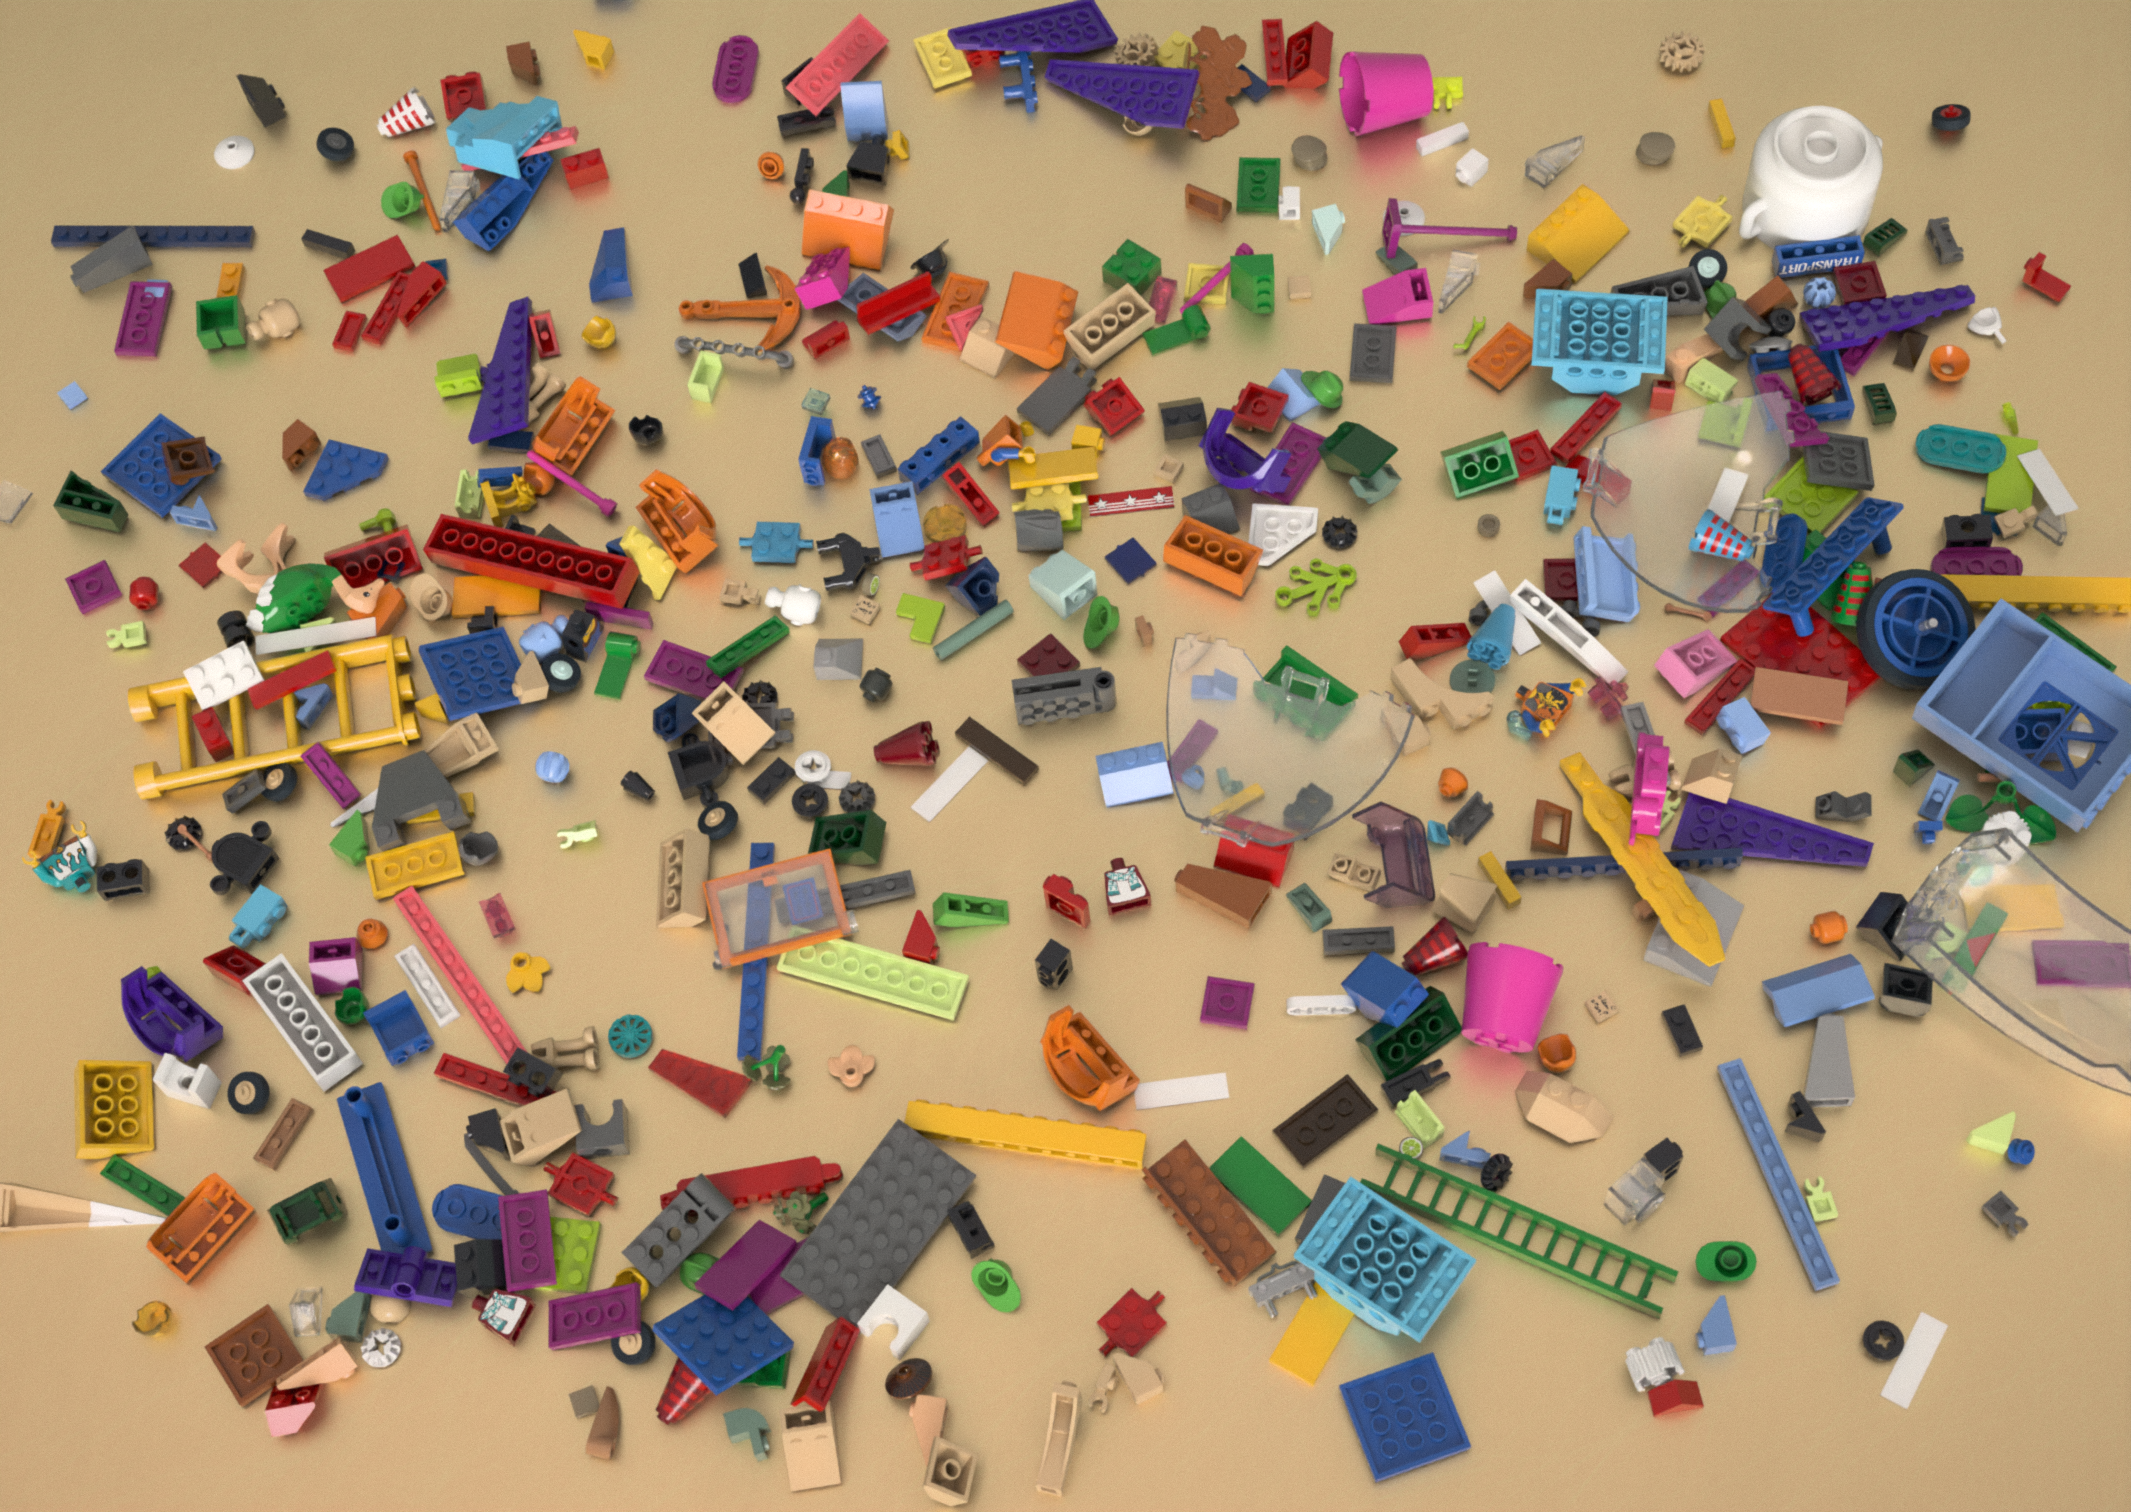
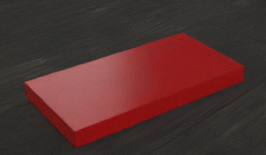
M397 234L323 271L342 303L396 277L398 271L405 273L416 266Z

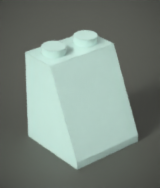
M1064 550L1051 555L1040 567H1035L1028 575L1030 587L1063 620L1098 595L1095 572Z

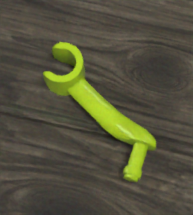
M1483 316V322H1477L1475 320L1476 317H1473V328L1466 337L1464 344L1454 343V349L1464 348L1466 350L1470 346L1477 332L1485 328V316Z

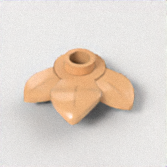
M849 1045L844 1048L841 1057H831L828 1059L830 1073L840 1077L842 1083L848 1087L858 1086L862 1082L864 1074L870 1072L875 1065L874 1056H862L861 1050L855 1045Z

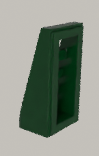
M1890 218L1865 235L1863 245L1877 256H1880L1904 236L1908 230L1896 220Z
M1885 383L1863 386L1862 389L1872 423L1879 424L1895 421L1897 415L1896 408ZM1877 390H1880V391H1881V392H1876V393H1871V392H1870V391H1877ZM1878 396H1882V397H1883V398L1873 399V397H1878Z

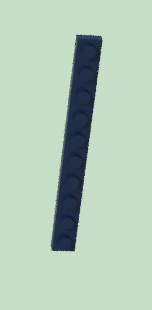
M55 225L51 243L53 247H100L131 226ZM134 226L145 247H252L255 234L253 226Z
M1742 848L1663 852L1672 866L1677 868L1678 871H1688L1690 869L1706 871L1718 867L1733 869L1741 865L1743 858ZM1612 855L1506 861L1504 870L1509 879L1513 881H1521L1525 878L1543 880L1548 877L1557 876L1559 878H1569L1575 875L1592 877L1596 874L1614 876L1619 873H1627Z

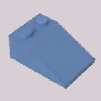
M882 81L841 82L847 141L873 140L874 137H881L884 140L888 139V115Z

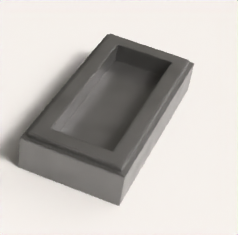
M880 434L861 442L863 451L877 479L897 471L896 465Z

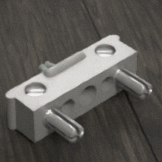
M1291 1261L1282 1266H1279L1277 1263L1271 1265V1271L1259 1276L1257 1283L1248 1288L1249 1295L1253 1296L1258 1308L1265 1305L1271 1318L1274 1315L1268 1303L1275 1316H1277L1278 1312L1272 1302L1302 1287L1305 1288L1310 1299H1313L1311 1291L1315 1298L1318 1296L1312 1285L1315 1282L1314 1271L1296 1261ZM1291 1265H1294V1266H1292V1267H1290V1268H1288V1269H1286V1270H1284V1271H1282V1272H1279V1273H1277V1274H1275V1275H1273V1276H1271V1277H1269V1278H1266V1279L1262 1280L1263 1278H1265V1277L1270 1276L1271 1274H1273L1274 1271H1275V1268L1282 1270V1269H1285V1268H1287V1267H1289V1266H1291Z

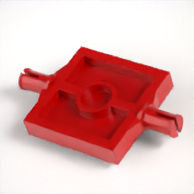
M966 535L925 545L923 559L910 563V569L912 572L923 569L925 580L966 571L969 559L972 556L982 555L983 550L981 545L968 548L969 541Z
M573 1152L567 1162L560 1168L550 1162L546 1163L547 1167L544 1166V1172L555 1176L554 1182L548 1191L549 1197L589 1217L597 1204L602 1200L612 1206L616 1205L615 1202L618 1201V1197L607 1192L608 1186L615 1176L613 1172Z
M1131 1288L1097 1321V1325L1105 1332L1108 1341L1098 1351L1106 1357L1116 1347L1134 1358L1167 1325V1322L1157 1313L1155 1308L1165 1299L1164 1295L1157 1290L1147 1300Z

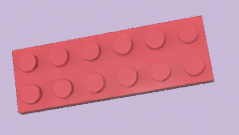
M859 13L788 84L786 89L817 116L841 92V82H850L887 45L889 40Z

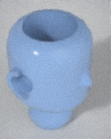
M559 615L551 625L545 621L535 625L532 624L523 631L524 634L519 639L521 649L526 656L530 651H534L539 664H542L550 655L559 654L558 651L563 646L562 633L569 620L564 615Z

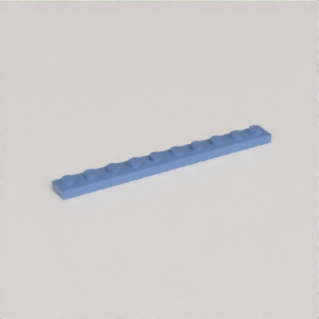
M1741 1058L1718 1065L1719 1075L1814 1290L1817 1291L1839 1284L1840 1279Z

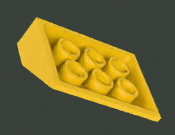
M1581 184L1528 235L1527 251L1545 264H1548L1553 259L1572 273L1571 282L1577 284L1630 230L1599 194Z
M78 1060L74 1070L75 1159H103L113 1157L114 1154L122 1156L153 1151L151 1061Z

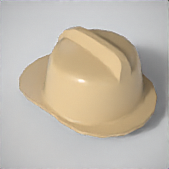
M421 574L414 578L410 585V598L427 620H437L452 613V597L450 593L432 575Z

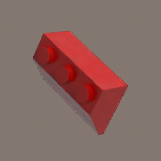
M1315 21L1288 37L1286 50L1288 83L1282 86L1285 88L1315 89L1329 81L1334 34L1332 31L1318 21Z
M1228 816L1220 837L1214 868L1269 881L1272 883V886L1280 888L1294 850L1295 836Z

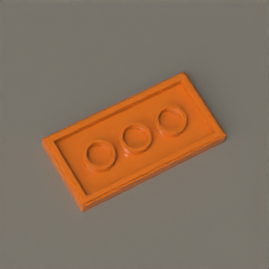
M949 272L940 293V302L935 304L922 335V342L959 351L945 317L982 304L989 287V281Z

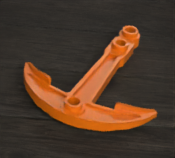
M766 265L764 269L775 282L780 292V298L726 302L704 300L695 303L685 300L680 303L679 312L681 317L686 320L694 317L697 319H719L721 317L777 318L775 326L770 325L766 335L757 345L767 350L782 342L793 331L800 317L801 301L795 290L796 285L789 276L777 268Z

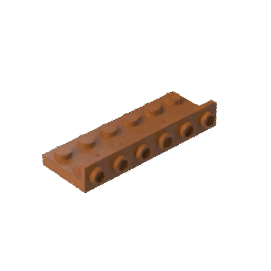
M1186 1139L1150 1168L1144 1167L1141 1169L1146 1175L1142 1178L1151 1190L1154 1187L1160 1193L1157 1196L1159 1201L1165 1208L1170 1206L1175 1213L1172 1217L1180 1227L1184 1224L1190 1230L1187 1236L1195 1246L1199 1243L1205 1249L1202 1252L1203 1256L1210 1264L1214 1262L1220 1268L1217 1273L1225 1283L1230 1281L1235 1287L1277 1253Z

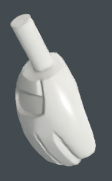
M1988 307L1978 311L1967 324L1968 328L1975 333L1981 335L1995 334L2002 344L2007 341L1999 331L2002 328V322L1996 307Z

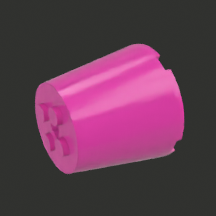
M1356 51L1344 54L1339 70V76L1343 77V88H1339V96L1345 123L1349 131H1354V136L1364 135L1429 115L1433 104L1434 88L1429 64L1422 54Z
M1487 942L1471 944L1467 957L1462 1035L1478 1045L1496 1048L1505 1053L1532 1051L1559 985L1564 967L1561 964L1554 965V959L1547 955L1519 946L1499 943L1498 947H1488L1489 943Z

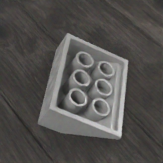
M1679 870L1685 879V884L1696 899L1703 903L1716 921L1725 954L1744 905L1703 878ZM1659 918L1647 946L1644 961L1711 987L1721 962L1708 967L1675 943L1660 923L1661 919Z

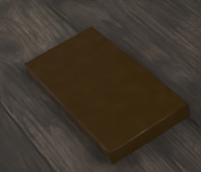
M1347 1074L1274 1128L1272 1133L1301 1168L1304 1169L1377 1114L1378 1108Z

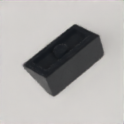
M754 253L738 264L747 298L767 294L758 255Z

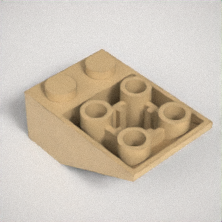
M725 682L721 683L692 712L743 765L775 734Z
M564 1089L517 1108L500 1120L512 1163L528 1166L535 1165L582 1131L569 1089Z
M830 1402L827 1403L826 1408L821 1412L810 1405L779 1409L791 1491L841 1484L834 1412Z

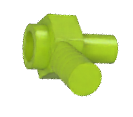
M384 508L378 511L375 518L359 523L361 531H365L372 527L380 526L386 532L392 530V525L396 522V518L390 509Z

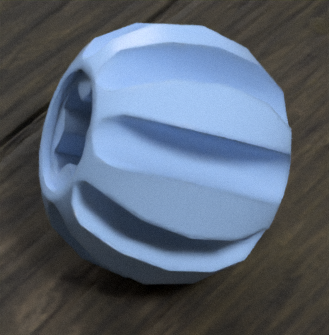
M1826 277L1810 279L1803 290L1805 302L1808 305H1812V308L1818 309V307H1828L1836 296L1835 285L1832 281H1828Z
M552 751L543 752L536 761L535 771L542 780L558 783L566 778L569 772V762L560 753Z

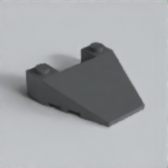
M424 750L386 764L381 768L372 830L377 846L382 852L407 845L401 823L437 809L442 823L449 830L471 823L465 801Z

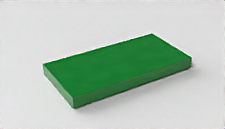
M1242 1136L1209 1167L1221 1184L1278 1237L1312 1202L1307 1195Z

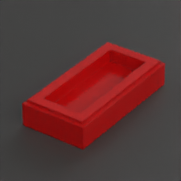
M351 311L345 312L332 343L334 349L354 351L367 320L366 314Z

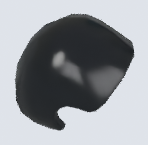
M646 415L643 419H638L635 416L629 422V431L637 443L650 445L661 438L663 425L658 418L650 417L649 415Z

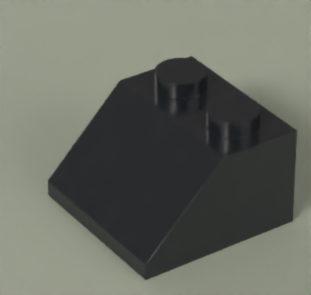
M243 74L236 76L247 101L264 128L286 117L282 110L285 108V105L280 97H275L277 93L272 84L268 85L265 79Z
M1200 397L1158 403L1164 441L1205 434L1207 419L1204 404Z
M1888 892L1879 893L1856 926L1869 944L1897 961L1903 959L1925 927L1902 894Z
M474 1239L454 1245L457 1291L472 1299L477 1295L491 1294L494 1289H507L502 1239Z

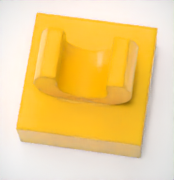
M900 130L892 132L893 140L885 141V146L890 149V155H898L901 160L909 158V141Z

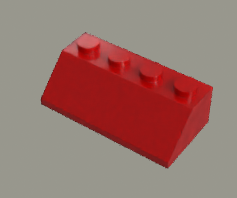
M408 524L324 553L326 565L338 569L350 587L354 589L365 587L380 578L386 582L423 569Z

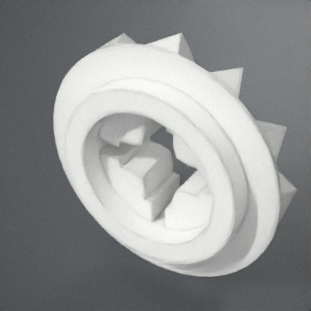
M811 750L804 752L795 762L796 775L803 783L805 781L811 784L816 781L822 782L823 778L829 776L831 769L830 759L821 751ZM814 761L817 768L811 773L810 768Z
M382 1327L378 1330H371V1333L364 1337L363 1345L360 1347L362 1357L373 1367L390 1365L400 1353L401 1343L399 1337L392 1330ZM377 1340L382 1344L386 1343L383 1346L384 1355L378 1350L374 1351L377 1348Z

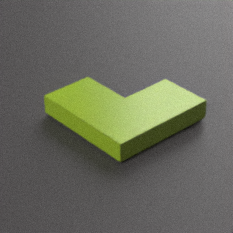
M903 593L896 609V615L915 620L910 632V639L931 644L944 612L945 603Z

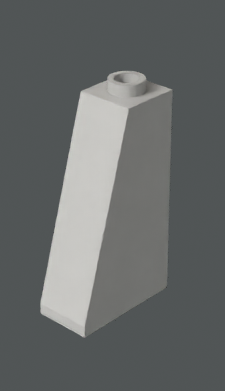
M1833 1013L1819 1016L1814 1029L1803 1096L1811 1108L1851 1106L1855 1099L1844 1017L1836 1016Z

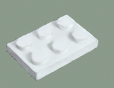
M241 641L183 671L202 710L215 707L246 691L248 688L265 681L245 641Z

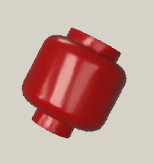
M142 576L131 583L129 600L133 606L139 610H148L157 605L159 585L152 578Z

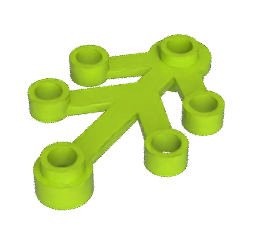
M1318 558L1312 559L1310 561V571L1312 573L1302 570L1299 566H1293L1289 570L1291 580L1299 581L1302 579L1311 583L1292 590L1286 586L1279 587L1275 592V601L1280 606H1288L1292 603L1293 599L1316 591L1312 601L1307 604V614L1315 617L1320 613V603L1328 586L1336 584L1333 594L1327 598V605L1331 609H1337L1340 606V597L1345 586L1355 582L1357 572L1349 564L1335 567L1322 562ZM1318 564L1320 567L1314 568L1313 565ZM1323 571L1331 576L1322 577L1316 574ZM1293 572H1299L1300 574H1299V575H1293L1292 573H1293ZM1347 574L1349 577H1342V575ZM1281 597H1287L1288 599L1282 600V599H1280V598H1281ZM1331 600H1337L1338 602H1337V603H1331L1330 601H1331ZM1315 607L1317 610L1311 611L1310 608Z

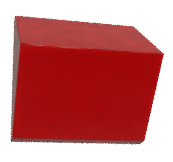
M234 945L203 959L204 965L213 976L248 996L251 992L242 980L266 964Z

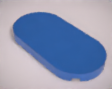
M1794 513L1779 518L1776 521L1778 524L1775 528L1771 527L1767 535L1761 571V584L1770 593H1774L1803 562L1807 523L1802 517Z
M453 1184L444 1190L442 1189L436 1195L432 1204V1214L438 1226L447 1232L472 1239H502L498 1197L504 1195L462 1184Z

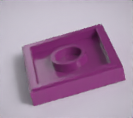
M106 560L65 578L82 615L122 596Z
M1208 976L1200 1023L1247 1030L1255 983Z

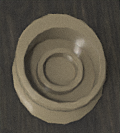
M1646 133L1640 138V143L1636 148V156L1641 162L1649 165L1665 163L1675 149V141L1665 133Z
M1303 135L1294 140L1291 151L1295 162L1300 167L1314 171L1321 169L1327 163V147L1322 140L1311 135Z

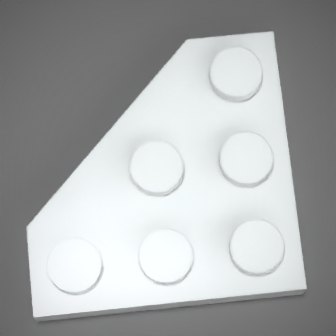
M1253 503L1248 543L1263 549L1258 565H1271L1317 531L1318 508Z

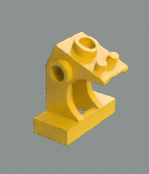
M512 474L514 481L511 483V487L503 491L492 490L489 481L480 484L494 526L504 527L501 518L521 511H527L532 505L537 503L534 486L530 482L527 483L523 476L519 477L516 474ZM518 498L516 501L510 504L505 503V501Z

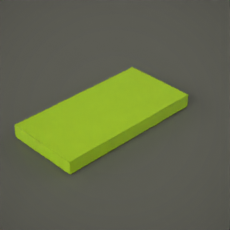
M1994 434L2005 445L2006 457L1999 469L1987 474L1983 511L2002 514L2016 508L2018 513H2021L2023 510L2031 507L2034 482L2017 456L2037 450L2038 440Z

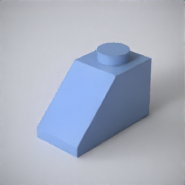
M1725 1295L1719 1296L1701 1323L1698 1333L1695 1334L1697 1346L1702 1348L1704 1356L1734 1351L1737 1345Z

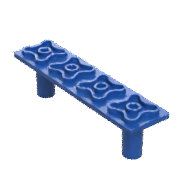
M1866 497L1765 601L1763 608L1790 615L1798 636L1804 637L1813 633L1814 626L1808 608L1870 543H1872L1876 554L1881 555L1891 551L1892 544L1886 526L1903 510V504Z
M378 1082L362 1089L357 1086L348 1088L344 1096L337 1098V1103L381 1251L403 1254L405 1248L416 1246L425 1250L427 1254L433 1252L383 1084Z

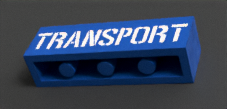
M1858 235L1775 246L1771 262L1775 277L1778 275L1780 278L1831 272L1833 267L1862 263L1865 252L1861 237Z

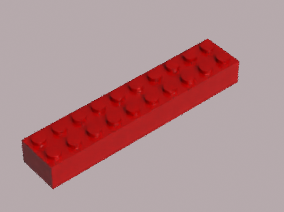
M445 514L440 515L423 548V551L433 564L623 609L640 573L632 558Z

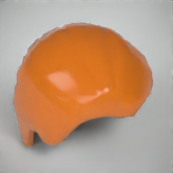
M535 462L525 463L524 479L527 483L530 482L534 486L535 494L545 496L551 492L555 483V476Z
M1567 1034L1550 1036L1538 1044L1540 1059L1548 1070L1554 1073H1562L1568 1071L1575 1064L1576 1048Z

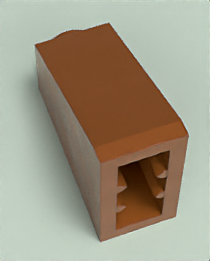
M1778 275L1745 301L1763 320L1777 308L1790 310L1798 305L1793 293Z

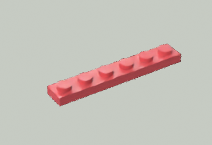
M576 126L563 127L554 132H546L520 158L576 144L579 131ZM463 163L461 165L464 173L481 169Z

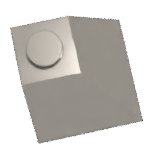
M863 638L819 639L814 651V671L817 680L861 679Z

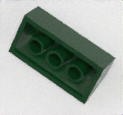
M1428 986L1425 990L1429 995L1398 1028L1378 1022L1355 1039L1365 1059L1385 1082L1407 1072L1461 1033L1462 1027L1444 992Z

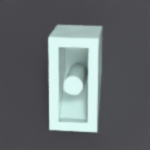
M1336 204L1312 210V225L1325 255L1331 252L1342 233V223H1345L1344 214L1338 210Z

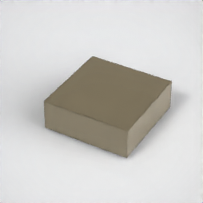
M593 1385L569 1394L577 1419L598 1411L599 1402Z

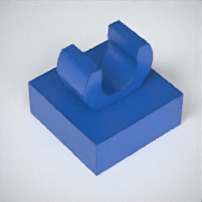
M1917 821L1914 823V832H1922V844L1935 843V832L1943 830V821Z

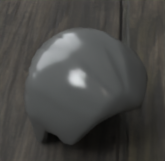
M488 831L479 834L470 832L460 839L458 851L465 862L481 866L488 863L498 853L499 847L495 837Z

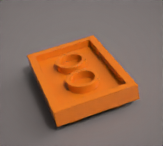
M1508 322L1467 362V367L1501 390L1532 359L1533 338Z

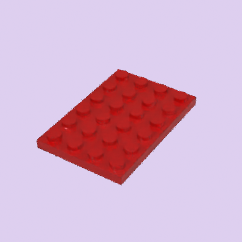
M1766 598L1720 638V641L1736 656L1754 668L1759 667L1848 681L1845 708L1881 678L1869 666L1861 650L1811 606L1808 610L1814 631L1808 636L1800 637L1796 634L1790 615L1765 610L1763 604L1768 599ZM1810 720L1819 729L1827 724Z

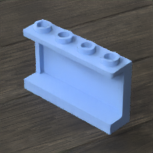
M1582 526L1573 537L1579 615L1630 622L1640 610V603L1637 597L1638 583L1636 582L1635 575L1637 566L1634 563L1635 545L1632 541V535L1627 534L1622 540L1594 536L1591 533V527Z

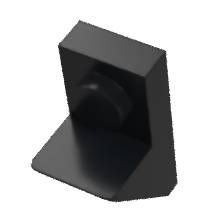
M1801 1091L1792 1094L1788 1102V1109L1794 1118L1797 1117V1119L1788 1123L1784 1132L1815 1142L1822 1141L1826 1131Z

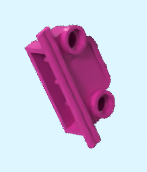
M1644 732L1638 733L1629 845L1634 846L1636 833L1659 836L1662 808L1666 795L1670 749L1669 746H1663V736L1649 735Z

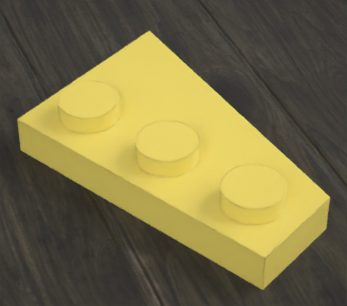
M634 525L628 526L619 544L627 557L633 559L642 574V581L644 584H648L652 590L651 595L653 598L659 600L677 566L666 552Z

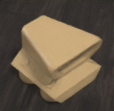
M1450 873L1440 888L1438 900L1432 911L1437 913L1440 918L1445 916L1448 921L1458 924L1463 931L1474 933L1478 930L1495 901L1496 895L1493 892L1497 885Z

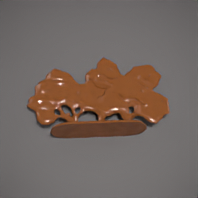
M1201 26L1200 31L1192 35V41L1197 46L1198 53L1195 56H1191V44L1188 42L1184 55L1183 69H1190V61L1200 66L1197 83L1201 87V93L1198 97L1192 99L1191 108L1194 114L1187 120V128L1192 132L1199 133L1202 140L1205 141L1210 140L1213 135L1222 136L1229 129L1239 124V118L1235 109L1225 100L1228 95L1236 96L1240 93L1241 88L1248 87L1252 82L1246 71L1237 69L1235 66L1245 57L1246 42L1241 40L1237 34L1221 40L1215 28ZM1206 55L1207 57L1206 59L1200 58V56ZM1199 98H1204L1202 102L1198 101ZM1195 104H1201L1206 109V112H1200ZM1196 113L1199 114L1201 118H1197Z

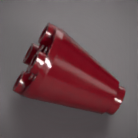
M918 722L880 741L878 745H874V756L877 763L932 766L936 764L935 754L939 753L940 750L938 741L933 740L931 722Z

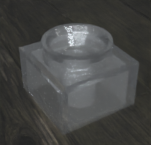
M1642 1157L1608 1189L1604 1206L1624 1225L1628 1224L1633 1218L1638 1223H1641L1665 1199L1666 1194L1661 1190L1665 1177Z

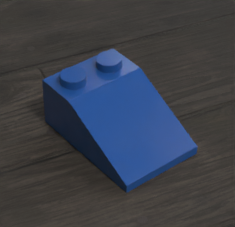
M2065 708L2027 709L2022 712L2016 724V738L2022 752L2030 760L2065 717ZM2060 739L2068 754L2067 739ZM2053 747L2041 762L2060 761Z

